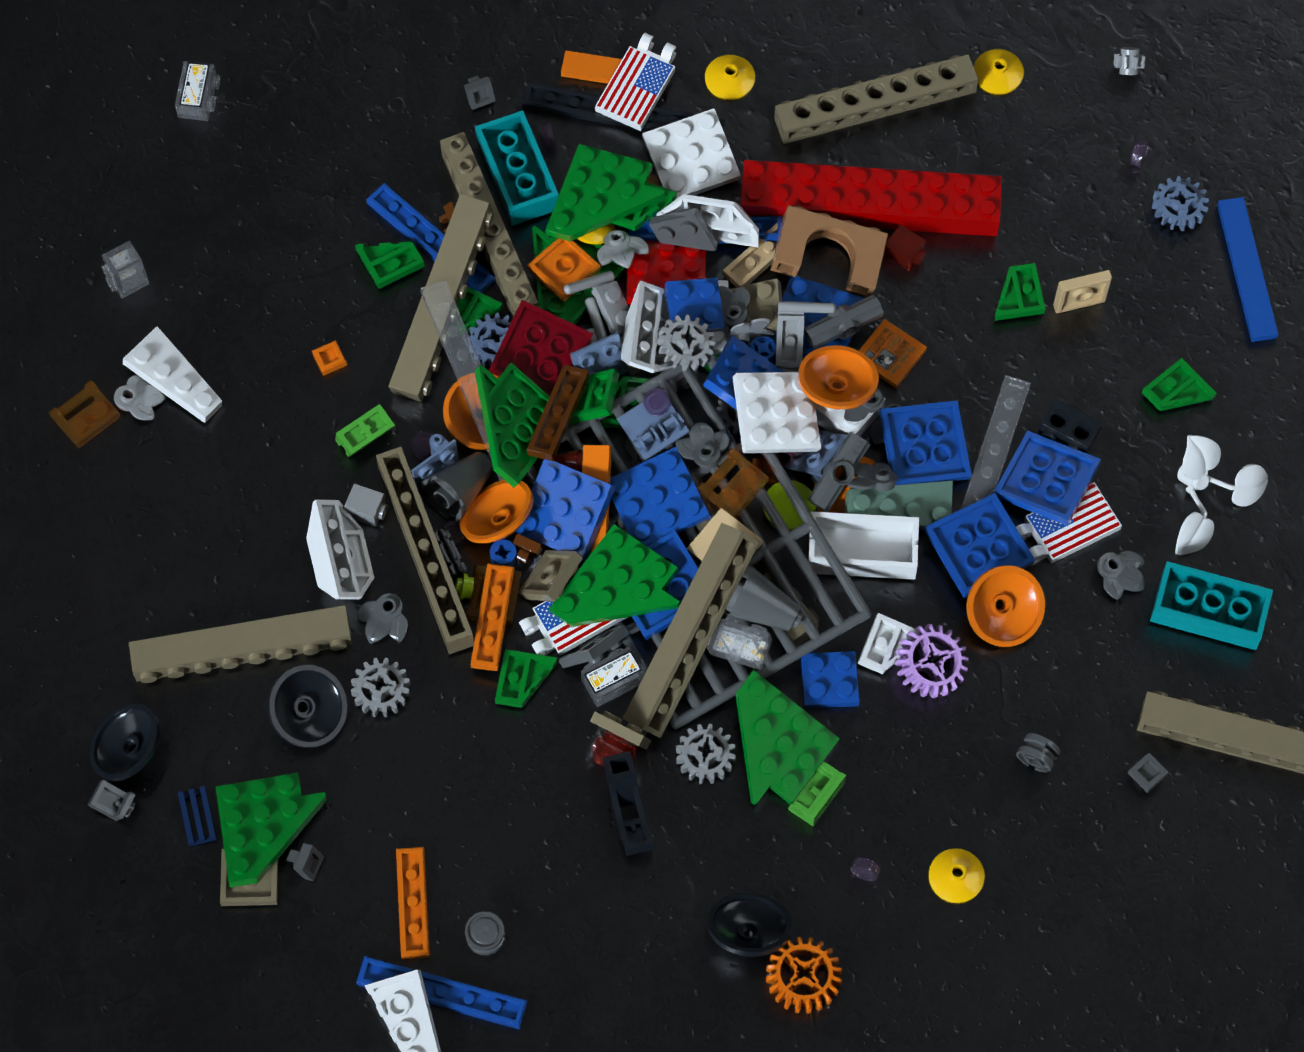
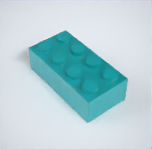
M523 110L475 126L476 142L511 226L553 212L559 194Z
M1167 561L1162 572L1150 622L1256 650L1262 638L1273 590Z

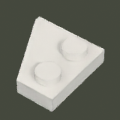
M878 613L857 664L880 674L885 673L895 664L897 659L901 658L895 654L897 649L902 648L899 642L902 639H907L906 634L909 631L915 632V629Z

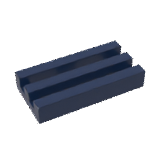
M205 786L199 787L200 789L196 790L194 788L189 789L188 792H178L189 846L217 840ZM198 796L202 797L210 834L204 836L196 799ZM189 798L191 800L196 828L199 837L195 839L193 837L187 804L185 800Z

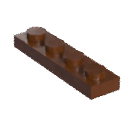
M563 365L528 445L527 453L529 456L549 461L554 460L590 377L589 370Z

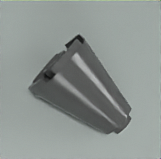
M474 452L428 476L422 482L421 487L422 492L426 490L429 495L426 499L428 504L443 518L448 520L450 517H453L455 522L464 517L494 471L491 457L486 453Z
M750 565L747 566L724 612L725 615L786 631H789L791 626L797 628L803 616V613L799 612L801 608L799 604Z

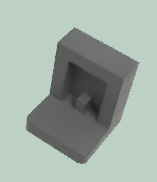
M101 780L88 806L118 821L123 819L124 816L128 817L135 806L133 799L136 794L133 792L126 793L105 780Z

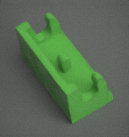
M379 404L338 431L335 441L339 446L342 445L344 447L346 455L350 457L395 427V424Z
M823 762L793 803L790 804L788 810L811 826H814L844 786L846 775Z

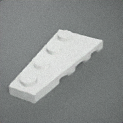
M158 326L123 358V365L204 423L222 407V400Z
M414 970L365 985V988L376 1004L380 1016L383 1017L388 1026L393 1041L396 1042L401 1052H441L421 970Z

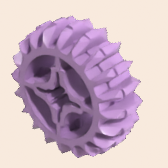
M932 624L926 625L925 629L922 626H918L915 628V632L909 631L906 634L907 639H902L899 642L902 648L897 649L895 654L901 658L895 661V665L902 666V669L897 672V675L902 676L905 674L907 679L903 681V685L912 683L911 692L914 693L920 688L921 697L927 696L928 693H930L931 698L938 697L939 693L942 696H946L948 689L954 691L957 689L956 683L960 684L964 681L961 674L966 673L968 668L962 664L966 663L969 658L961 656L966 647H958L957 643L960 642V637L952 639V630H948L943 634V626L938 625L935 630ZM930 641L941 645L945 651L938 650ZM919 644L920 659L918 662L913 663V652L916 645ZM928 658H929V659H933V658H934V660L937 659V658H941V659H939L938 661H936L935 664H934V663L922 664V663L926 662V661L928 660ZM950 659V670L945 678L943 675L945 672L943 665L946 660ZM923 671L927 673L933 681L925 679L918 672Z

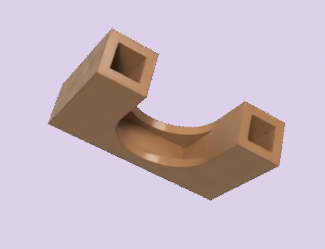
M788 205L783 215L770 270L796 277L801 267L805 245L815 239H831L842 245L850 257L851 266L845 292L867 298L873 294L876 288L888 233L881 232L875 227L867 228L856 225L855 222L850 220L842 221L835 219L826 213H814L807 211L801 206Z

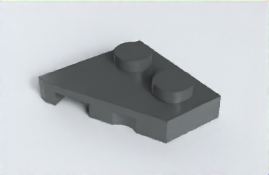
M625 625L607 629L580 645V650L576 653L564 654L558 658V661L562 668L589 662L590 665L597 663L604 658V652L612 651L621 646V640L629 635V632Z

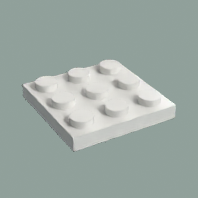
M714 108L642 133L661 186L677 192L676 199L683 194L694 196L741 179V174Z
M798 372L736 373L732 376L743 453L817 452L821 449L815 402L809 399L802 391L798 381Z

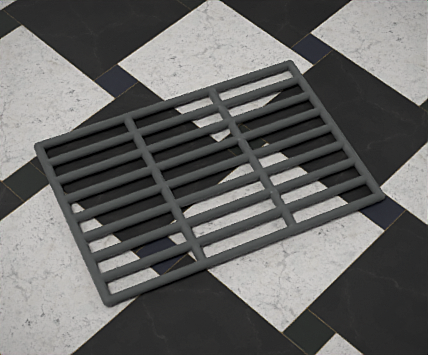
M714 353L711 359L707 361L710 369L713 368L717 361ZM678 365L675 369L669 368L614 400L611 414L614 413L616 418H619L625 414L623 407L635 400L639 404L648 399L647 393L660 387L675 411L682 417L688 430L691 431L694 423L669 383L670 380L683 373L717 432L727 431L730 440L728 450L721 453L720 460L715 467L703 469L699 466L691 471L682 456L681 458L711 517L708 521L715 516L716 512L697 480L711 472L740 522L763 540V544L753 554L748 565L752 566L764 560L780 589L801 606L799 612L803 613L800 622L810 637L809 641L796 648L786 630L772 627L787 652L772 661L768 652L765 655L757 642L760 639L750 622L735 618L744 635L752 639L764 661L763 667L756 672L765 679L869 619L871 611L775 453L762 454L804 522L791 531L744 456L742 443L737 444L691 366H688L685 372L682 370V365ZM607 416L575 423L567 428L562 442L569 441L581 464H583V444L577 434L591 426L601 445H610L612 447L611 462L618 474L628 470L600 420ZM630 440L631 444L633 445L634 449L636 450L637 454L639 455L641 461H642V462H645V460L643 459V457L641 456V454L639 453V451L636 449V447L634 446V444H633L632 441ZM673 442L672 444H670L669 446H667L665 449L668 451V450H670V449L676 447V445H675V443ZM556 453L553 461L563 464ZM732 459L736 461L781 536L769 544L765 543L720 466ZM532 465L526 475L534 486L538 473ZM611 498L609 512L612 517L609 518L608 531L615 524L628 533ZM694 527L683 531L690 543L698 536ZM809 532L858 611L845 620L840 615L796 542L797 539ZM785 546L789 549L834 624L833 627L821 634L773 556V553ZM581 561L579 563V567H581L585 561ZM622 620L621 622L615 624L614 627L621 626V625H625V624H624V622H623V620ZM634 621L627 626L625 625L629 635L623 638L622 642L627 651L631 650L642 668L640 673L644 677L649 665L631 636L640 631ZM719 623L713 633L715 639L718 636L719 630L722 629ZM660 632L651 638L658 648L664 637ZM723 639L722 642L730 655L725 656L739 681L725 689L707 656L703 653L698 664L713 688L715 695L701 702L689 682L684 695L692 708L679 716L674 711L669 720V724L673 729L684 726L734 697L736 691L749 676L741 660L733 656Z

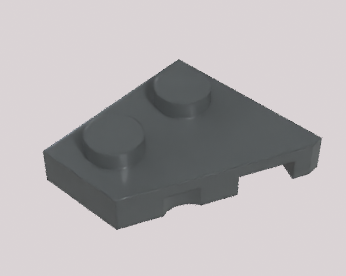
M697 208L651 217L649 226L660 243L708 251H716L718 242Z

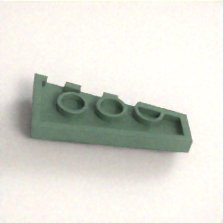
M953 481L895 485L889 491H877L874 488L849 489L846 492L845 513L919 517V529L924 530L926 526L951 514Z

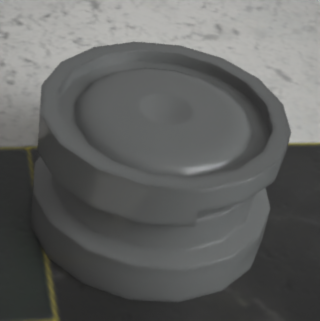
M1034 733L1026 734L1024 738L1025 744L1020 746L1016 753L1017 758L1027 766H1035V770L1039 772H1050L1054 765L1053 760H1056L1061 752L1059 747L1041 735Z
M483 911L469 918L465 926V936L471 950L479 955L496 953L505 941L502 920L496 914Z

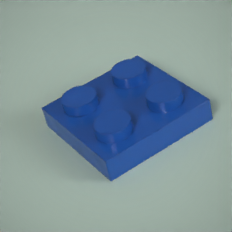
M718 278L666 281L665 292L669 320L673 322L677 315L681 320H684L685 316L689 315L690 321L694 322L696 318H699V325L707 324L706 332L724 330Z
M855 651L809 653L800 658L804 709L859 706Z

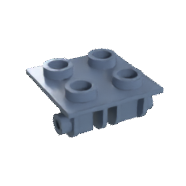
M618 332L570 354L573 367L589 370V376L593 373L613 368L618 372L619 376L628 372L627 364L621 360L622 345Z
M662 390L617 418V421L645 461L690 432L684 424L682 417L675 411Z
M819 430L821 449L817 452H795L784 467L812 474L810 479L813 483L817 484L823 475V468L833 459L847 435Z
M441 434L431 436L429 440L431 456L412 469L413 479L418 492L422 490V482L428 476L459 461L455 439L448 442Z

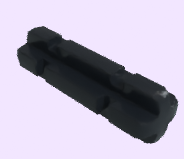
M439 528L434 534L437 542L440 543L439 547L447 565L450 564L449 570L451 575L457 578L461 577L463 573L467 572L464 562H460L462 558L454 541H450L451 535L448 529Z

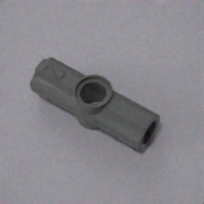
M871 295L850 306L844 304L836 307L834 313H828L827 317L804 327V334L808 344L813 349H817L837 338L842 340L850 338L859 331L860 327L883 317L884 312L881 303L877 297Z
M849 432L833 459L823 468V475L807 500L817 508L828 512L844 486L853 480L854 470L870 444L862 437ZM838 466H841L843 473L837 479L835 477V470Z

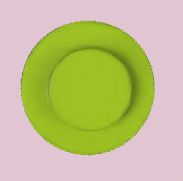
M463 573L461 578H457L455 582V589L460 600L464 598L470 599L474 586V578L468 577V574Z

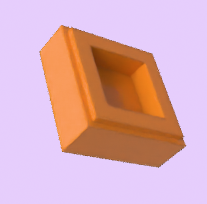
M336 340L312 350V354L323 376L347 366V362Z

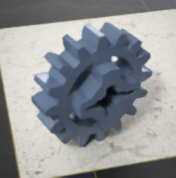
M1177 176L1176 182L1168 178L1166 184L1160 183L1157 191L1154 192L1152 209H1156L1154 216L1155 218L1162 217V225H1165L1167 222L1170 223L1171 230L1175 226H1179L1180 230L1184 231L1185 225L1194 229L1195 223L1201 224L1204 216L1207 214L1209 198H1204L1206 190H1198L1199 182H1196L1194 185L1190 184L1191 178L1189 177L1185 182L1181 180L1180 176Z
M496 313L495 318L491 319L487 314L485 315L484 322L479 319L476 320L477 328L470 327V336H467L469 353L474 354L475 362L482 359L484 367L489 363L492 364L510 325L508 315L504 319H500L499 313Z

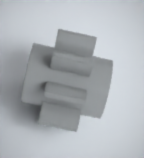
M1122 47L1120 54H1114L1115 68H1120L1119 74L1138 75L1139 68H1145V56L1140 54V48Z

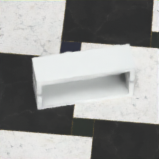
M811 512L849 576L897 579L916 578L919 517ZM809 532L808 562L816 574L835 575Z

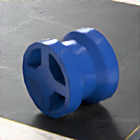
M759 336L753 339L750 348L760 355L766 353L767 356L764 355L763 357L773 364L776 354L775 342L767 336Z
M506 539L494 542L490 548L491 564L516 566L517 553L515 545Z

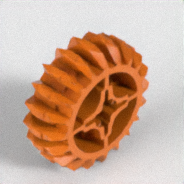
M797 937L795 946L792 941L788 940L786 943L787 950L782 947L777 950L778 955L771 954L770 961L773 964H769L766 967V971L771 973L766 976V982L773 984L769 987L771 994L779 992L775 997L777 1003L784 999L786 1000L784 1004L785 1009L788 1010L791 1004H794L795 1013H799L801 1006H805L806 1013L809 1014L812 1011V1005H815L816 1009L820 1011L823 1007L821 1000L830 1005L832 1002L830 995H838L839 990L835 986H841L842 979L837 977L842 974V968L834 967L839 963L838 957L829 958L833 953L832 948H827L825 951L822 950L824 942L820 941L817 946H813L812 937L808 938L807 944H803L802 938ZM805 955L813 958L810 961L803 962L796 956ZM785 963L789 965V970L793 974L786 986L782 981L780 973ZM821 965L824 966L827 973V982L823 988L819 985V980L815 976ZM799 972L803 974L809 972V979L805 976L800 979ZM804 988L809 990L811 993H815L811 995H800L796 994L795 992L799 989Z

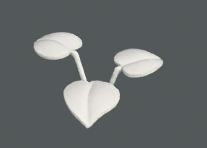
M1188 435L1183 464L1177 476L1179 481L1188 486L1186 491L1191 494L1201 514L1192 512L1185 519L1178 535L1175 553L1177 555H1185L1201 550L1209 543L1214 532V523L1211 519L1206 518L1207 511L1195 490H1203L1209 482H1212L1229 490H1234L1232 494V502L1242 507L1249 506L1256 502L1266 489L1268 475L1264 468L1257 464L1244 466L1236 475L1235 485L1210 477L1208 470L1215 468L1220 461L1221 450L1219 445L1204 436Z

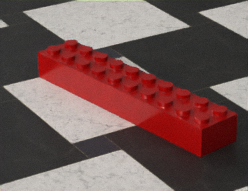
M744 160L741 207L749 217L783 216L788 205L801 206L807 211L814 213H826L832 218L842 221L850 220L855 222L856 225L867 228L997 236L1000 224L1002 176Z

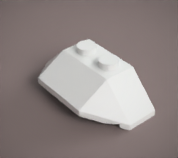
M683 194L656 215L660 216L697 208L717 241L759 248V228L736 202Z
M640 280L625 320L621 360L628 365L651 373L672 368L674 363L671 360L665 363L666 354L658 353L661 345L657 344L658 337L660 336L658 334L662 326L664 327L669 319L665 289Z
M315 500L312 505L306 539L317 586L335 599H361L374 579L363 529L343 509V505L339 500Z

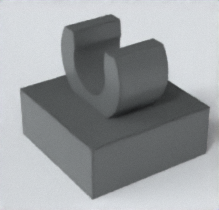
M477 75L468 78L469 84L464 85L472 110L495 102L492 84L488 76L479 79Z
M1148 753L1129 770L1128 774L1148 793L1168 775V771Z
M303 843L300 852L290 850L287 861L294 862L293 869L304 879L314 881L324 855L313 845Z

